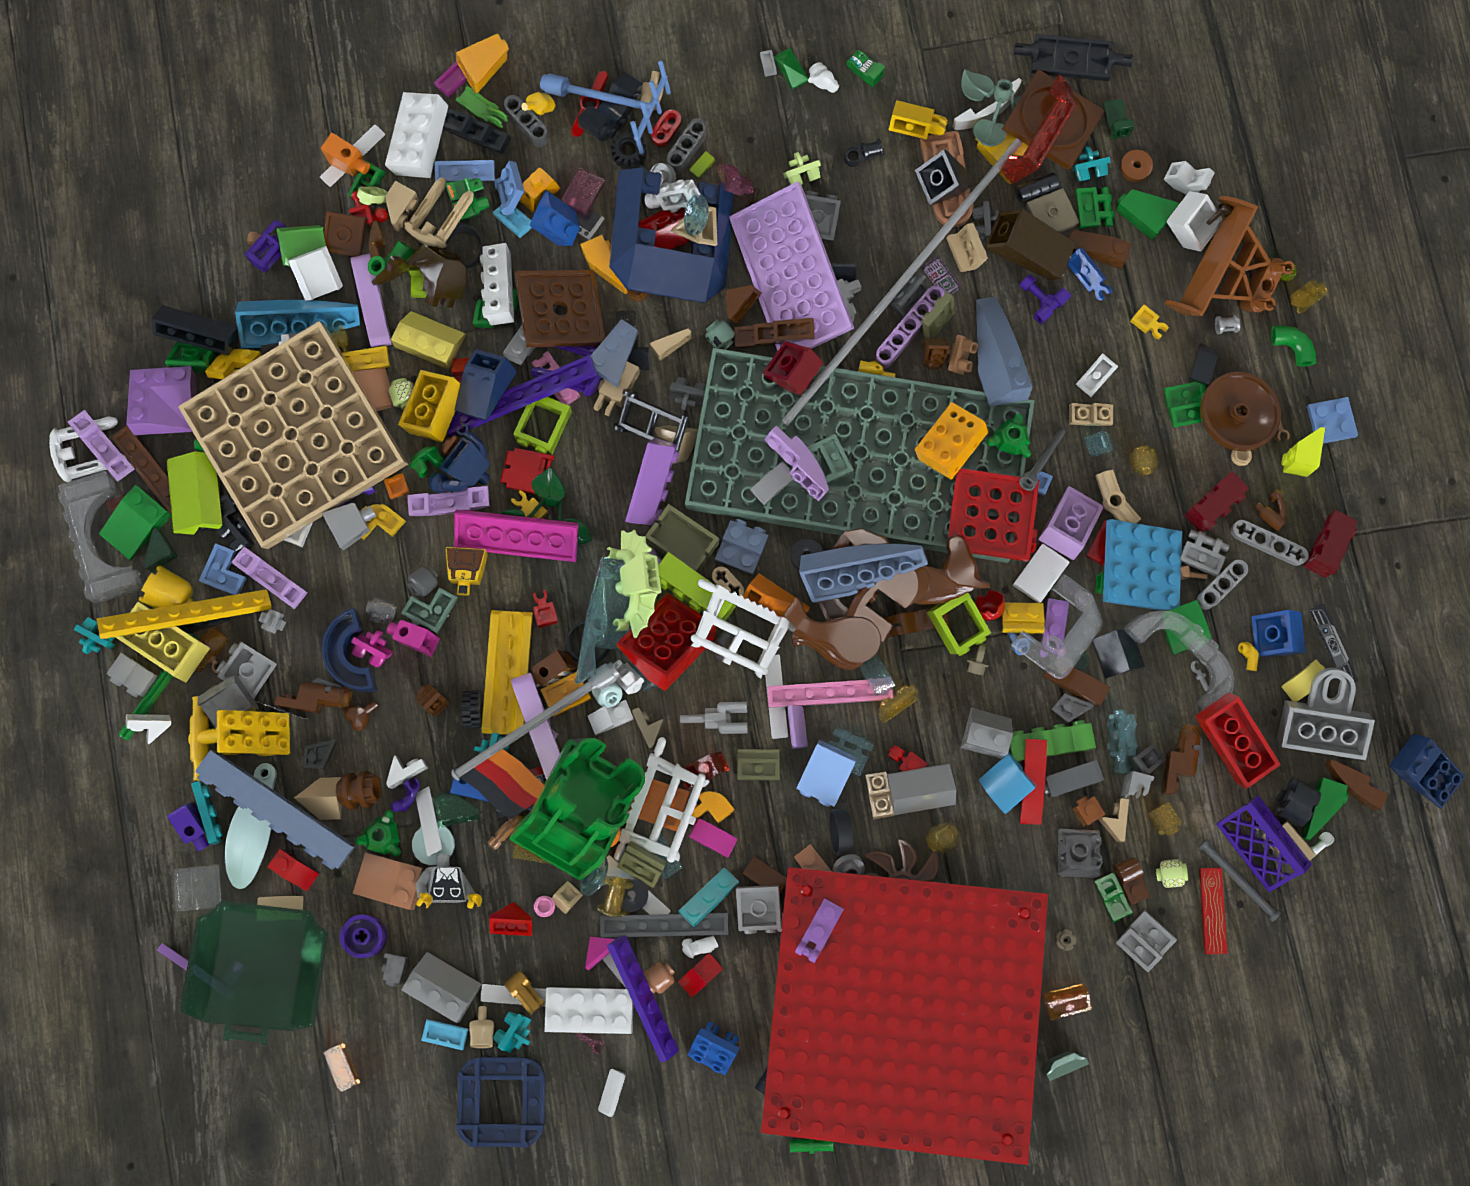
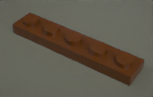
M125 426L111 437L172 515L167 474L139 438L131 432L128 426Z

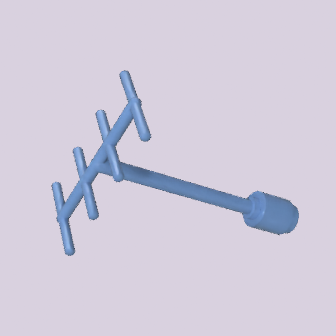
M663 61L658 62L662 77L657 88H655L654 81L649 82L653 96L650 103L571 85L567 77L550 73L548 75L544 74L540 82V88L545 93L564 97L570 92L642 109L644 117L638 130L635 121L630 123L640 154L644 153L640 138L645 127L647 126L649 134L653 133L649 118L654 107L656 106L658 114L662 113L658 98L663 87H665L666 94L671 93Z

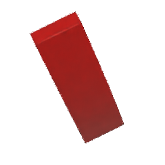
M1025 739L1023 771L1037 786L1020 801V824L1041 825L1047 740Z

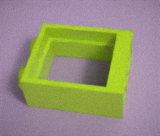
M549 397L526 405L513 434L515 440L524 447L530 445L535 447V451L539 453H549L552 455L572 413L571 407ZM535 405L560 415L548 443L522 433Z
M969 593L959 598L939 603L926 611L950 654L961 656L970 650V646L984 642L986 636L991 633ZM963 603L979 632L958 645L942 615Z

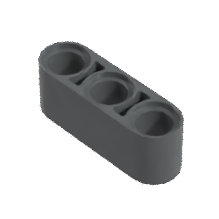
M510 95L506 97L504 107L510 120L533 145L544 147L549 141L546 126L531 110L524 111L522 109L524 102L518 96ZM511 106H518L516 109H510ZM525 119L531 120L528 123H522ZM537 133H543L541 137H535Z
M693 119L668 153L667 163L673 167L676 174H680L685 170L707 137L706 123L702 119ZM701 129L702 132L695 133L694 130ZM685 144L691 145L688 149L683 148ZM673 160L681 161L679 164L672 163Z

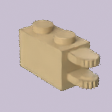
M626 362L618 388L602 379L598 386L599 397L594 405V410L599 411L604 400L610 402L605 410V415L607 416L611 415L616 405L622 408L625 400V395L622 394L623 389H632L640 374L639 367Z

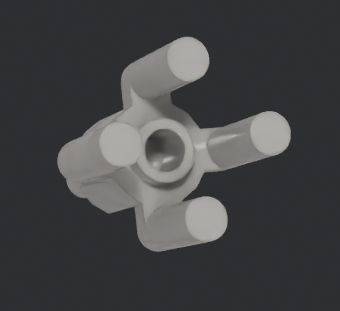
M720 702L717 708H705V714L680 715V723H705V729H718L721 734L748 733L747 722L731 723L730 713H747V702Z

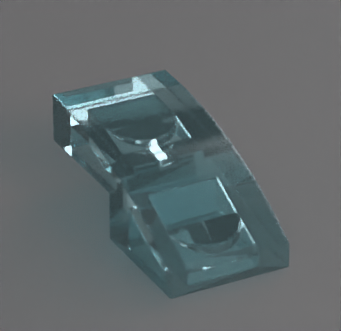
M877 654L871 659L864 661V664L860 666L865 679L869 681L876 697L895 688L891 676Z

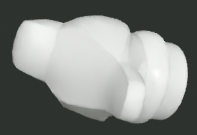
M819 62L811 66L809 69V83H813L821 89H827L832 93L838 90V82L825 65Z

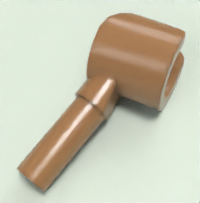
M254 231L250 232L247 238L248 244L252 246L261 234Z
M1280 421L1278 432H1276L1274 438L1278 442L1281 441L1280 433L1284 434L1285 441L1290 438V434L1287 430L1283 429L1282 422Z
M1189 566L1180 567L1181 580L1189 578L1207 579V574L1190 573Z

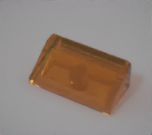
M1084 984L1044 994L1050 1020L1092 1010L1089 991Z
M344 1043L323 1052L339 1093L360 1083Z

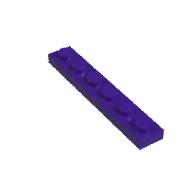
M626 935L619 936L608 944L607 948L660 1062L668 1061L679 1051Z

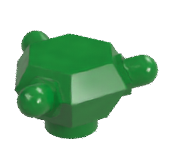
M1019 413L1015 414L1013 419L1004 422L994 431L993 437L986 440L988 446H996L998 450L1013 455L1021 454L1024 458L1031 456V451L1028 448L1030 440L1026 425H1023V416Z
M387 810L383 816L377 817L363 830L364 833L355 839V843L359 846L364 845L368 850L384 855L391 853L394 857L400 856L401 850L398 848L400 840L396 822L392 820L394 816L393 811Z

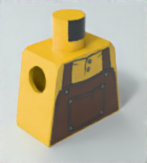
M446 547L448 579L451 583L458 584V595L468 596L470 595V585H480L488 556L485 549Z

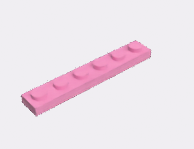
M892 678L767 686L769 708L788 707L789 705L807 706L893 700Z

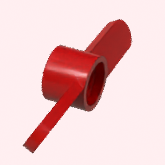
M602 71L597 75L591 88L592 90L603 91L609 79L606 71ZM587 96L580 98L581 109L571 128V134L574 137H579L584 132L578 125V116L586 109L583 107L584 104L590 101L595 102L597 105L594 108L597 109L600 106L599 99Z

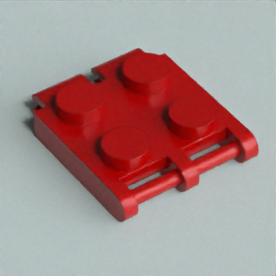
M515 448L514 452L507 451L504 465L510 467V469L503 468L500 482L506 484L507 489L536 494L531 487L532 480L544 472L545 467L546 469L551 467L555 456Z

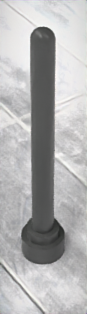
M1064 428L1058 429L1032 470L1023 474L1019 481L1023 489L1031 491L1038 483V474L1066 433Z

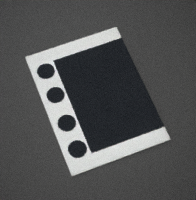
M574 199L569 207L576 211L580 227L578 233L590 240L605 218Z

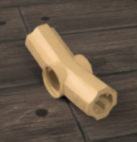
M1113 470L1095 475L1103 497L1102 503L1105 510L1111 512L1119 521L1137 523L1141 520L1138 514L1126 502ZM1110 497L1117 499V506L1110 503Z

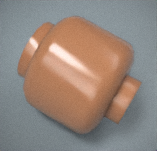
M655 962L644 972L646 981L653 994L655 992L662 994L675 982L672 976L675 972L668 963L663 965L661 962Z

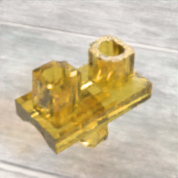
M1311 280L1302 288L1292 293L1290 296L1291 303L1297 307V312L1300 314L1321 300L1328 291L1323 282L1317 284L1315 280Z

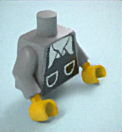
M448 854L437 855V867L426 868L415 884L419 898L416 905L419 907L422 903H425L426 908H428L431 903L466 902L467 899V907L473 908L474 902L478 907H480L482 897L479 894H475L461 868L450 867V855Z

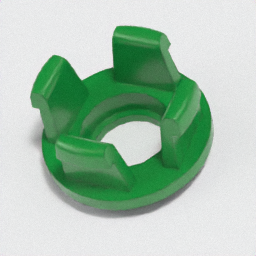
M427 446L411 458L409 467L414 469L420 478L428 476L425 465L427 460L436 468H439L444 461L438 453L437 446Z

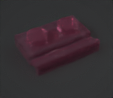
M579 168L561 201L587 216L604 187L605 180Z

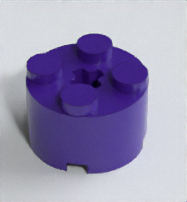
M355 915L347 920L340 931L342 948L355 958L373 957L384 949L387 942L385 925L379 918L372 915ZM363 933L367 934V938H365V941L364 939H360V935H362Z

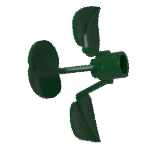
M549 467L532 480L531 487L533 491L543 498L526 517L532 518L545 503L549 507L558 506V521H563V501L561 500L565 495V489L558 475ZM516 508L507 509L501 513L502 515L525 517L524 512ZM576 518L564 520L565 522L579 523L578 545L592 541L593 538L582 521Z

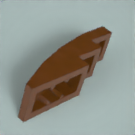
M814 318L777 320L772 323L754 324V326L734 327L736 348L815 339Z

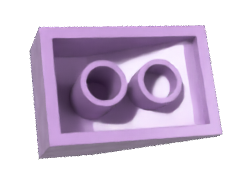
M1068 486L1038 540L1074 561L1084 548L1104 506Z

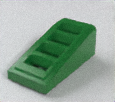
M368 162L370 164L368 172L366 174L358 173L347 196L351 197L353 192L359 190L361 184L368 187H378L386 171ZM371 170L375 172L374 176L369 174ZM366 177L371 179L370 183L365 180Z

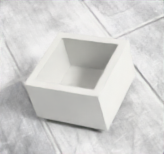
M1189 191L1166 222L1183 248L1202 251L1217 231L1222 217H1218L1211 225H1208L1206 222L1217 211L1207 194Z

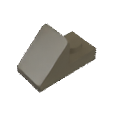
M638 707L632 710V713L649 749L652 750L655 747L664 720L661 719L651 725H647L650 722L645 710L641 712Z

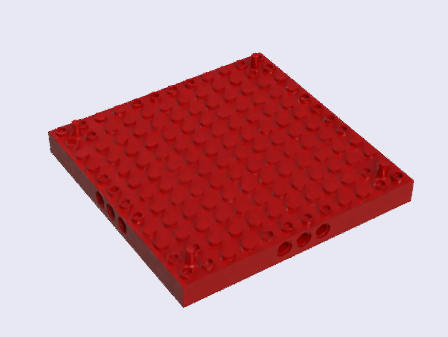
M788 867L761 1133L1028 1165L1048 894ZM825 898L844 910L816 962L813 963L809 961L807 956L803 954L800 956L795 951ZM809 941L807 947L814 950L817 944Z

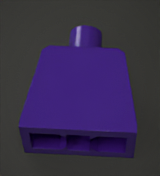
M194 802L188 803L167 815L185 844L192 841L198 852L209 846L208 841L203 835L205 834V829ZM191 826L195 829V833L191 831Z

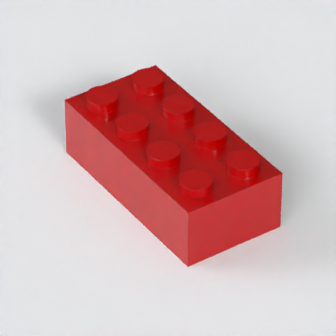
M1228 692L1195 715V718L1236 784L1247 789L1281 765L1239 696Z

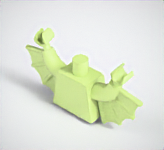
M622 530L621 550L608 547L607 550H610V554L605 558L613 561L624 560L625 565L620 568L621 581L616 583L615 587L618 593L630 597V601L624 618L615 619L613 625L618 626L616 631H627L630 622L633 637L637 638L639 632L648 626L649 617L655 611L654 602L656 596L661 593L657 556L648 554L652 548L647 545L645 536H639L636 530L629 533Z

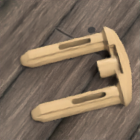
M443 177L435 181L410 221L404 222L405 229L422 244L446 248L447 239L473 201L474 194L472 191H467L461 196L438 233L433 236L437 228L429 222H426L421 230L419 227L446 187V179Z

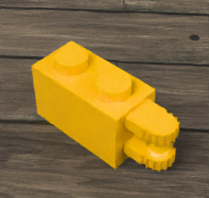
M896 100L889 130L927 140L928 133L943 135L948 120L941 115L934 114V109Z

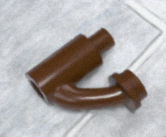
M1278 488L1269 496L1272 503L1276 501L1278 513L1269 505L1265 507L1260 502L1254 507L1259 512L1258 516L1275 531H1278L1287 522V509L1281 495L1283 491Z

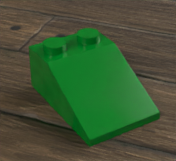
M135 485L121 500L99 535L131 561L172 515L144 490Z

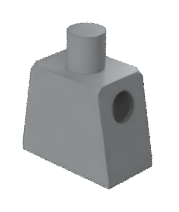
M355 503L322 513L342 550L347 549L370 531L366 521L376 517L371 506L360 511Z

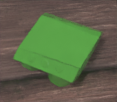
M315 225L277 228L283 265L290 266V259L326 246L323 234L324 227Z

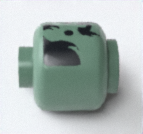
M717 319L706 328L707 333L705 337L714 348L720 349L723 347L725 350L734 343L732 338L735 336V332L725 320L719 321Z

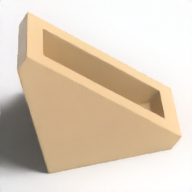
M697 205L690 211V217L686 215L670 230L696 243L716 246V208L707 206L699 208L700 205ZM687 223H691V227L687 228Z
M678 426L655 427L654 431L658 437L673 443ZM686 428L676 463L685 462L696 444L698 429Z
M341 777L319 778L294 797L319 820L341 819V804L336 796V784Z

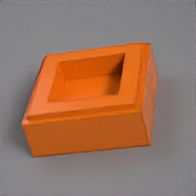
M403 473L384 479L391 500L410 493Z

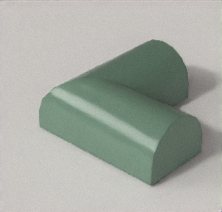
M439 587L430 605L411 596L401 614L438 634L458 597Z

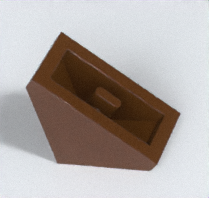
M753 285L726 290L727 317L738 325L762 292Z

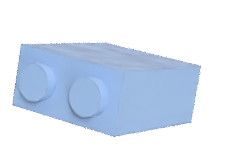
M819 740L796 789L800 790V793L806 797L813 796L819 799V802L825 806L830 807L832 805L835 807L857 757Z

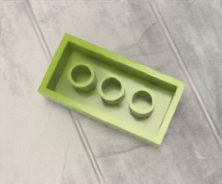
M668 552L658 565L661 588L665 591L668 588L672 591L673 597L681 602L685 600L690 605V608L698 613H704L708 608L713 592L701 588L698 585V581L700 579L710 581ZM724 600L717 617L726 621L736 608V605Z

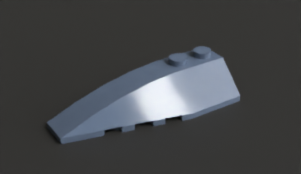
M996 297L977 299L975 303L978 374L988 405L995 406L1028 400L1032 384L1015 335Z
M859 545L802 555L799 573L813 603L854 595L858 593L859 589L864 587L871 588L875 586L876 582L884 579L885 581L893 579L894 575L898 573L905 574L927 565L928 561L923 547L919 545Z

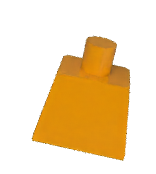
M538 168L522 183L524 193L520 198V202L535 214L544 191L547 190L555 195L560 190V187L542 168Z

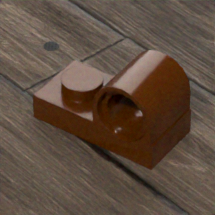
M1132 857L1112 866L1129 905L1151 897L1142 879V868L1136 858Z

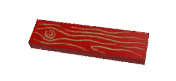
M1199 868L1204 954H1227L1222 868Z

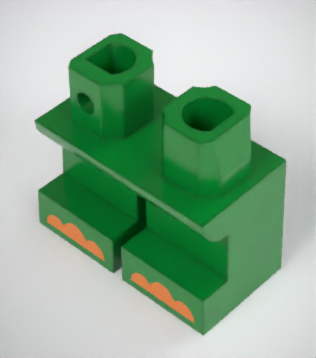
M467 177L460 181L445 184L453 208L467 191H472L474 194V192L484 189L480 178L469 180ZM474 195L472 203L459 222L480 215V211L489 208L490 205L487 197L484 196L476 199Z

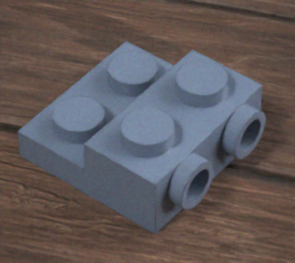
M736 519L735 522L730 520L715 561L753 576L768 541V535L760 527H755L754 529L746 527L747 523L740 519Z

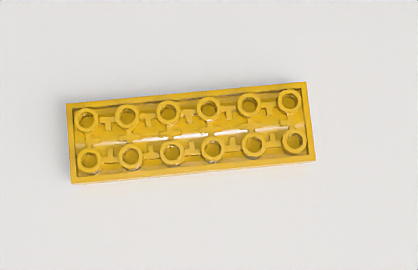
M491 611L482 718L483 734H492L493 732L509 735L525 724L511 679L529 673L533 612Z

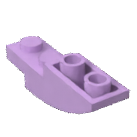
M775 426L764 440L786 463L793 467L789 474L793 476L794 480L800 483L811 496L820 501L829 488L817 460L797 436L791 440L780 428Z

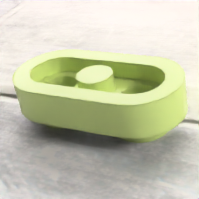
M359 187L357 197L360 198L359 201L363 204L371 205V203L381 205L386 203L385 196L388 192L378 187Z

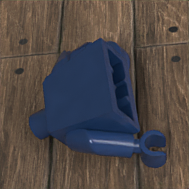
M464 423L461 426L466 429V432L460 433L456 429V434L462 438L439 467L456 479H449L448 476L441 472L433 473L429 477L428 486L435 493L440 494L446 491L458 493L466 490L469 486H474L477 481L485 485L490 480V475L485 472L489 467V462L486 460L487 452L485 445L474 433L468 432V426Z

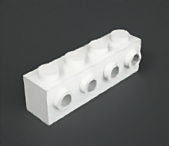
M506 243L483 246V255H480L481 265L484 272H481V280L484 284V289L481 290L483 301H485V306L482 307L483 316L488 319L490 325L514 322L512 265L509 248Z

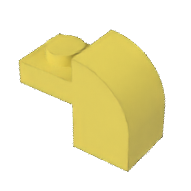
M1316 659L1281 687L1292 701L1297 702L1309 694L1314 677L1324 670L1325 667Z

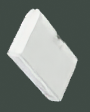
M1042 544L1016 579L1013 586L1034 601L1041 603L1065 570L1069 561L1045 544Z

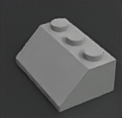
M427 952L413 969L401 990L458 1023L463 1018L482 984Z

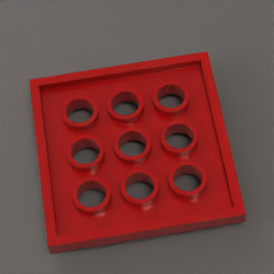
M960 468L955 477L947 539L953 535L963 536L972 554L1028 562L1030 560L1040 480H1038L1033 490L1027 491L1020 486L1019 481L1021 477ZM971 487L979 488L980 495L977 497L972 496L969 493V489ZM998 490L1001 493V498L998 500L992 499L990 491ZM1012 493L1020 494L1021 502H1013L1010 495ZM975 507L978 515L975 517L969 516L966 512L967 508ZM989 510L997 511L998 518L995 520L989 519L987 512ZM1016 513L1019 521L1016 523L1010 522L1008 514ZM964 528H974L975 535L972 537L966 536ZM993 530L996 538L988 540L984 535L985 531ZM1007 533L1015 534L1016 542H1007L1005 535Z

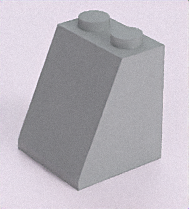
M971 708L961 748L1002 759L1009 752L1013 736L1012 719Z

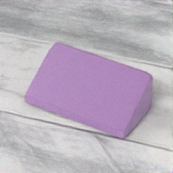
M789 705L787 712L792 748L808 747L803 707Z

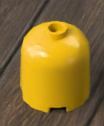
M162 566L157 567L156 570L158 572L156 575L150 574L141 590L145 592L144 597H139L141 603L153 609L194 602L191 584Z

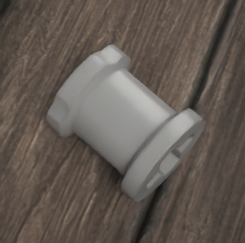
M1233 315L1226 318L1217 316L1215 318L1216 333L1222 334L1228 331L1238 333L1240 331L1239 316Z

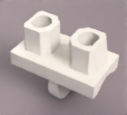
M617 660L613 664L620 674L616 678V682L628 695L638 692L644 680L628 663L623 664L620 660Z

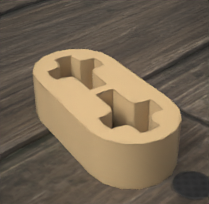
M717 567L714 569L712 581L715 585L718 584L724 587L730 593L729 585L734 589L738 587L739 595L743 596L744 587L727 568ZM718 572L720 574L726 573L725 579L728 581L727 583L721 579L719 581L716 580Z

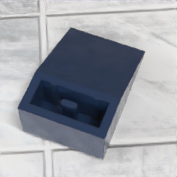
M475 349L465 365L454 410L487 421L517 373L508 359Z
M1412 734L1389 765L1404 782L1440 809L1443 808L1466 777L1432 739Z

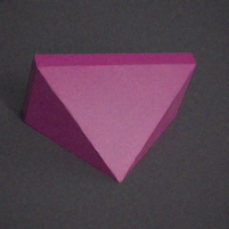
M590 937L585 965L588 971L610 954L607 945L615 939Z

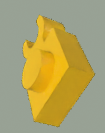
M1143 305L1130 321L1145 334L1151 330L1153 337L1158 340L1162 337L1158 329L1166 332L1169 328L1165 323H1158L1157 320L1160 316L1146 305Z
M520 490L519 494L523 499L518 502L512 498L511 501L516 507H522L521 510L526 517L539 502L534 498L528 501L526 494ZM541 506L532 518L543 519L548 514V511Z

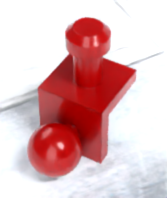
M358 191L353 192L351 197L355 201L356 207L349 209L351 215L367 218L366 224L374 229L378 228L377 222L383 223L388 219L386 209L377 208L373 211L370 205L359 201L360 198L357 197Z

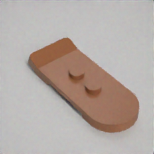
M957 131L946 132L941 136L928 135L927 140L920 138L924 163L942 150H947L965 167L962 142ZM970 188L956 197L932 205L934 215L941 224L945 225L970 195ZM973 203L953 227L962 226L970 219L974 208Z

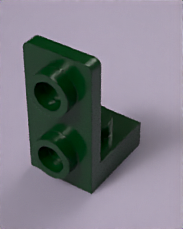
M1123 100L1105 101L1103 108L1105 110L1110 140L1129 137L1134 128L1133 119L1127 120Z

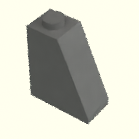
M1095 760L1045 777L1044 795L1048 794L1050 799L1103 781L1104 778L1098 761Z

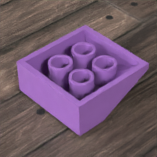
M191 366L130 370L127 426L134 435L193 432L178 406L197 395L198 378Z

